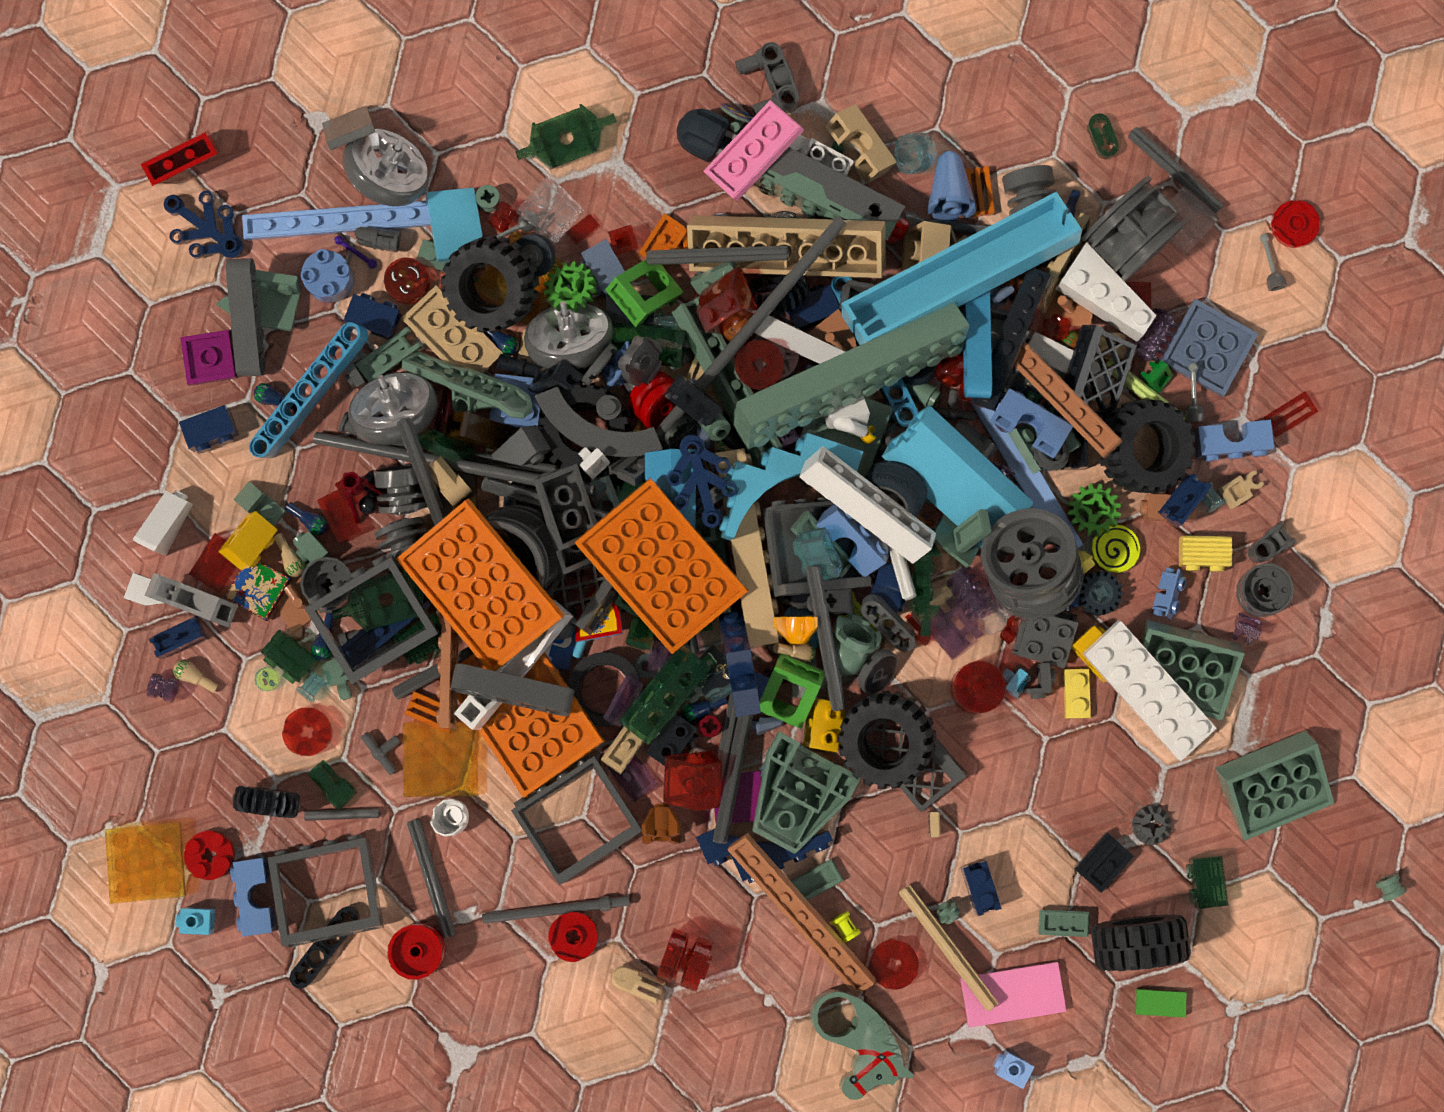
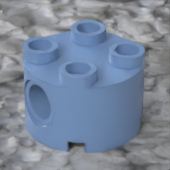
M320 249L309 256L302 267L301 279L304 286L317 300L324 303L338 302L350 294L354 285L353 273L350 265L340 254L332 250Z

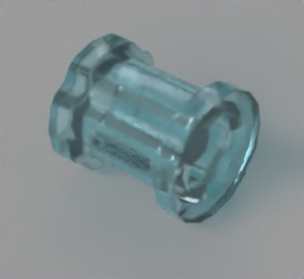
M1213 482L1209 483L1212 487L1201 500L1207 507L1206 511L1208 514L1226 502L1225 498L1221 499L1213 488Z
M311 670L308 679L301 687L298 686L296 690L313 703L315 695L323 686H327L328 682Z

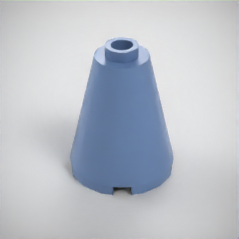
M954 151L944 152L937 160L928 203V214L932 213V217L940 221H958V216L965 215V219L969 218L976 212V203L962 157Z

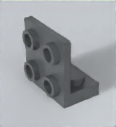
M1062 611L1049 618L1028 619L1019 646L1018 656L1064 668L1079 624L1077 615Z

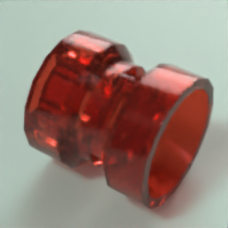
M501 201L497 205V210L494 213H490L486 220L502 233L508 230L511 222H516L520 215L506 202Z

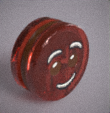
M404 257L393 261L387 267L384 274V285L389 295L396 302L412 305L418 303L429 292L430 276L426 268L418 260Z

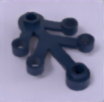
M203 191L199 194V201L204 209L205 221L187 209L184 201L179 196L169 195L165 198L164 208L170 215H180L198 228L183 232L180 229L172 230L169 238L174 244L181 245L186 241L212 238L217 242L216 244L202 246L199 243L191 244L189 246V254L193 258L200 259L205 255L221 253L224 257L232 259L242 253L243 242L238 236L234 235L232 220L234 211L229 205H222L218 209V215L223 220L224 235L216 229L213 207L215 198L211 192ZM209 195L211 197L210 201L203 202L204 196ZM172 200H176L177 205L173 208L169 207V203ZM229 209V215L222 216L223 210ZM180 233L181 239L175 241L174 235ZM229 242L234 243L233 249H227ZM199 247L201 249L200 253L194 255V248Z
M688 435L680 443L682 455L674 469L669 471L667 481L672 486H678L682 482V473L691 460L693 472L681 492L675 495L674 505L677 509H685L689 504L691 493L696 485H698L704 506L702 521L707 527L714 528L721 523L722 513L713 504L707 482L720 488L727 497H733L737 493V485L734 481H727L705 469L701 458L716 465V470L722 474L730 470L731 463L728 458L719 457L705 449L704 441L699 436ZM690 444H694L697 446V450L691 452L687 447ZM724 461L728 464V467L721 469L718 464ZM672 474H677L679 476V480L672 481L670 479V476ZM727 485H732L734 487V490L732 492H727L725 490V487ZM682 497L686 500V503L680 505L676 500ZM715 515L717 519L714 522H710L707 517Z

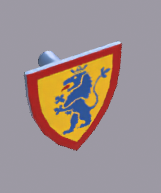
M596 585L585 598L594 596L597 591ZM615 600L591 635H588L576 626V642L623 634L620 610ZM581 604V606H580V608H579V612H578V615H577L576 620L579 618V616H580V615L582 614V612H583V610H582V604Z

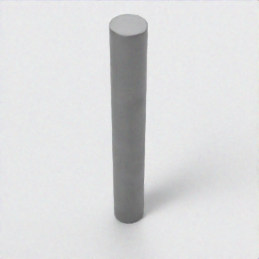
M379 808L305 811L304 813L305 821L380 817Z

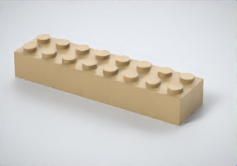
M693 215L687 224L688 249L788 246L790 256L785 261L734 262L741 273L787 275L833 220ZM844 220L847 223L804 273V275L882 278L886 268L885 221ZM723 263L689 264V271L705 272Z
M745 448L715 453L719 457L728 458L731 467L736 461L752 466L751 455L745 454ZM722 461L718 466L721 469H725L728 467V464ZM718 472V476L724 479L725 474ZM727 496L722 499L726 517L730 507L726 506L729 498ZM759 502L752 504L743 517L735 537L730 540L735 574L748 589V592L740 598L750 649L774 646L775 643H779L778 639H782V635L774 628V615H778L776 598L771 599L770 591H773L772 575H767L766 567H769L770 563L768 551L762 550L761 543H765L763 526L758 527L757 519H761Z

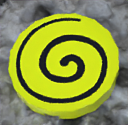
M1116 525V527L1109 526L1110 532L1108 534L1101 530L1100 537L1095 535L1091 543L1093 560L1097 566L1110 573L1124 572L1134 566L1140 554L1139 540L1134 532L1122 525Z

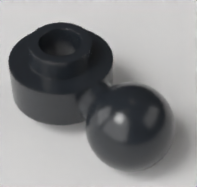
M372 470L364 478L375 485L374 470ZM364 487V491L367 494L360 499L358 506L363 514L371 515L378 508L376 496L380 494L368 487Z

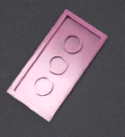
M770 100L709 164L704 173L737 202L804 130Z
M1058 962L978 974L998 1001V1005L991 1011L985 1010L960 977L969 1028L1066 1012Z

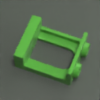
M647 259L616 276L605 289L635 327L642 324L650 314L667 304L672 306L683 294L682 289L662 265L647 264ZM643 275H646L659 291L658 294L646 301L630 284Z
M780 654L759 702L760 711L802 729L821 687L825 672L790 656ZM783 679L806 688L798 707L775 698Z

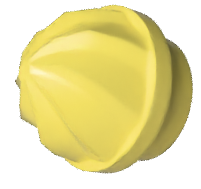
M1078 551L1083 574H1085L1095 565V562L1092 560V555L1085 551Z

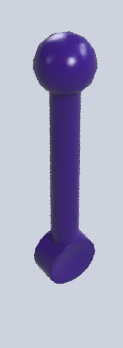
M342 236L335 237L334 241L337 245L344 246L361 258L370 269L377 267L376 260L367 258L346 243Z

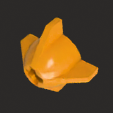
M814 615L774 617V628L790 644H806L817 631L818 617H814Z

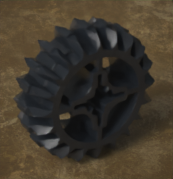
M758 275V278L752 279L751 283L746 285L744 301L752 314L757 311L786 275ZM804 275L769 316H778L781 313L794 310L796 306L802 305V301H805L809 294L808 282Z
M250 786L236 787L232 799L233 808L236 811L283 818L297 817L301 804L300 796L297 793Z

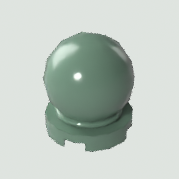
M849 613L847 617H841L840 615L833 626L832 634L840 676L849 677L859 674L862 667L866 663L868 664L871 653L876 651L882 639L880 631L875 632L869 626L870 622L860 615Z

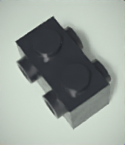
M673 712L645 753L669 770L672 766L677 768L685 757L681 754L686 746L691 748L699 737L696 734L698 729ZM684 728L685 735L682 737L677 736L676 730ZM664 748H669L671 750V755L669 757H664L662 755V751Z

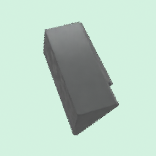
M577 464L541 474L534 479V483L560 573L564 575L592 563L578 548L575 541L595 525L597 521Z

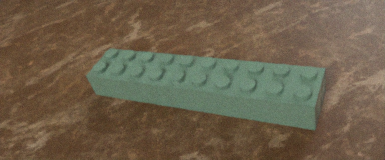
M951 303L737 401L734 427L748 449L754 446L761 447L769 439L776 436L782 437L797 426H806L819 416H828L834 409L840 406H849L862 396H871L879 388L884 386L890 387L905 376H914L922 368L927 366L933 367L948 356H957L963 350L970 325L956 304Z

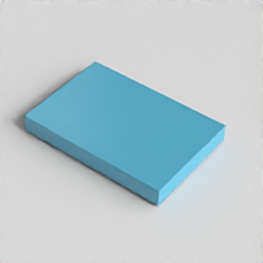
M474 188L426 192L437 262L450 261V255L457 251L459 247L483 237Z

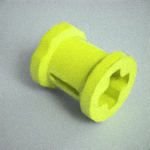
M849 911L841 913L829 922L831 926H835L844 943L861 933L849 918Z

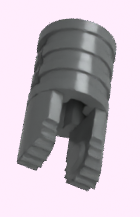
M361 226L355 230L356 241L359 245L376 250L393 251L395 253L399 250L400 231Z

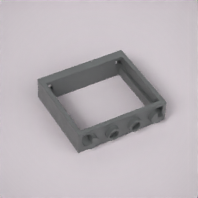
M384 554L372 561L374 565L367 570L364 567L357 569L350 574L352 578L345 583L342 579L329 586L331 591L322 595L319 592L309 598V604L304 608L351 684L437 635L439 631L393 555L386 557ZM389 568L423 623L424 628L353 669L320 617L317 609Z
M587 755L576 762L577 768L571 772L565 769L556 776L557 781L551 785H548V783L544 784L529 799L522 797L514 803L515 808L511 810L559 886L642 832L638 821L595 756L590 758ZM593 767L631 827L561 872L523 812Z
M354 835L348 837V841L338 843V840L323 842L321 847L314 848L313 845L299 847L298 852L289 853V850L275 852L274 857L268 858L281 946L290 948L384 928L370 840L362 838V835ZM359 848L371 917L290 934L279 865Z

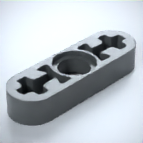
M874 594L867 595L862 601V615L898 650L903 652L912 650L916 644L915 631L880 596ZM891 619L895 622V625L893 627H886L882 621Z

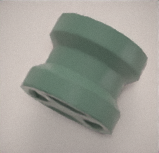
M483 185L477 190L476 201L482 211L492 213L500 207L501 197L494 186Z
M1398 873L1389 874L1375 882L1376 887L1381 889L1383 893L1382 898L1384 901L1393 900L1407 892L1405 886L1399 882L1400 876Z

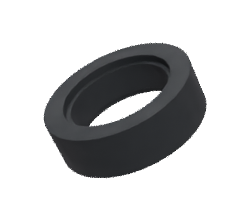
M600 652L585 657L574 667L568 680V687L575 691L574 696L592 723L597 726H613L628 719L637 709L642 695L641 680L636 669L628 660L614 653ZM602 665L613 666L619 669L625 675L629 685V694L624 705L617 711L608 714L592 711L586 706L581 696V684L585 675L593 668Z

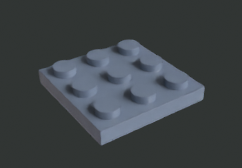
M1194 299L1160 360L1168 364L1170 369L1190 380L1191 371L1188 368L1189 364L1192 362L1197 363L1196 383L1224 397L1259 333Z

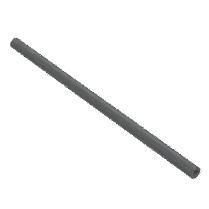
M837 215L694 385L703 392L844 228L847 223ZM677 405L655 429L660 442L664 439L672 424L686 413Z
M316 432L314 435V444L411 462L407 450L404 448L377 445L363 440ZM423 452L428 465L441 456ZM441 456L452 470L535 486L534 479L541 475ZM584 483L587 495L594 497L596 485Z

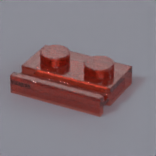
M214 533L189 575L221 593L237 567L219 552L227 540Z

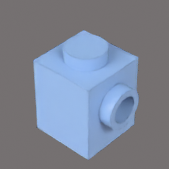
M1004 1050L1003 1054L999 1053L993 1063V1067H995L994 1073L997 1076L1024 1089L1034 1069L1031 1063L1007 1050Z

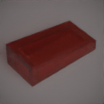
M589 214L567 230V234L577 245L600 225Z

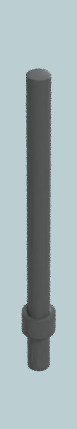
M610 896L599 897V900L482 914L483 924L559 915L568 912L601 909V912L611 911V908L630 906V897L610 898Z

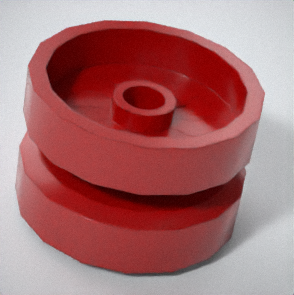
M658 372L656 377L648 384L642 383L640 384L641 386H634L629 396V409L638 420L642 421L647 429L652 427L656 429L676 406L663 395L675 381L665 372Z
M415 922L404 926L392 936L388 944L387 957L390 966L398 975L410 980H419L428 977L441 966L445 958L446 944L441 933L435 927L427 923ZM418 947L420 949L419 956H417V953L413 954V948Z

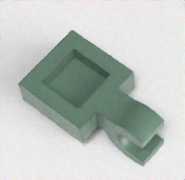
M333 659L322 663L330 687L337 685L340 699L344 701L353 698L347 682L349 679L337 660Z

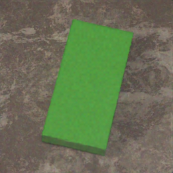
M1136 989L1135 1014L1186 1018L1187 992Z

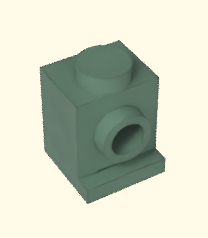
M309 531L306 534L304 532L300 533L293 540L294 545L298 548L296 554L305 563L308 560L311 563L315 559L332 555L316 536Z

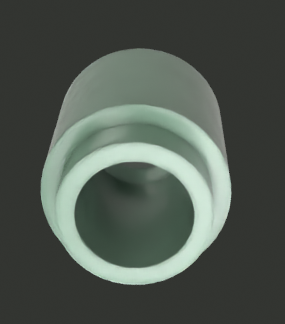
M721 412L717 414L709 425H700L713 441L724 439L731 429L729 422Z

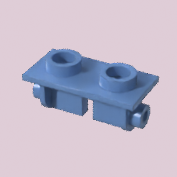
M629 341L624 343L603 370V377L608 390L613 385H623L626 381L623 378L622 370L618 368V362L630 346Z
M1166 567L1165 572L1162 571L1158 588L1166 590V595L1156 593L1152 607L1154 610L1153 615L1163 617L1165 613L1169 620L1173 619V615H1177L1180 607L1179 593L1184 590L1186 585L1185 574L1180 569H1177L1176 574L1175 569Z

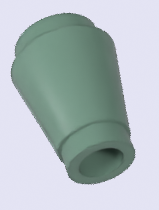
M929 383L917 386L906 384L909 394L925 408L929 405L934 408L942 395L937 386Z

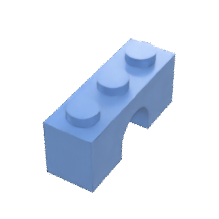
M1010 388L990 420L1009 433H1012L1015 426L1020 423L1030 424L1037 433V438L1032 446L1051 458L1056 456L1073 428L1064 418L1055 416L1047 411L1044 406L1033 403L1022 393L1013 391Z
M1271 420L1246 422L1241 425L1242 438L1240 442H1231L1225 437L1223 424L1197 427L1193 430L1196 440L1197 459L1204 458V462L1218 461L1221 456H1228L1229 460L1241 459L1243 454H1252L1253 457L1267 456V452L1274 449Z
M835 504L821 513L816 526L832 543L842 537L850 538L856 543L857 546L853 548L848 561L863 577L868 576L886 563L890 554L888 545L871 531L864 528Z
M267 857L233 862L230 875L232 882L236 883L237 892H234L233 899L235 907H239L240 916L236 920L238 931H242V937L277 931L274 907H260L254 902L252 897L253 890L258 884L270 882Z

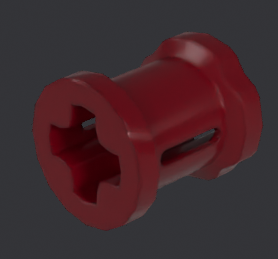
M707 715L701 719L699 730L705 737H714L720 732L721 723L715 716ZM710 719L713 720L714 725H717V729L712 730L711 734L707 733L706 728H703V723H708Z

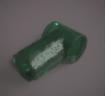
M325 760L318 763L308 773L309 777L323 790L327 800L339 811L357 794L355 788L346 779L341 778Z

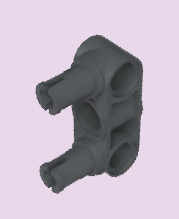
M767 42L762 48L757 49L754 55L735 61L739 75L758 68L760 70L763 69L768 87L773 94L770 99L752 105L755 116L770 100L786 114L792 113L797 109L799 93L791 69L786 62L781 47L777 43ZM773 52L777 55V58L768 60L765 54ZM784 96H791L794 102L786 104L781 99Z

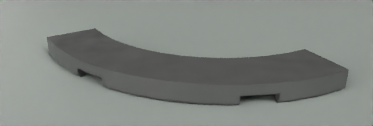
M558 387L535 395L540 408L554 427L566 438L583 448L586 447L589 451L593 452L598 448L606 456L641 457L645 456L646 452L663 450L654 427L636 432L606 430L587 422L574 412L564 400Z

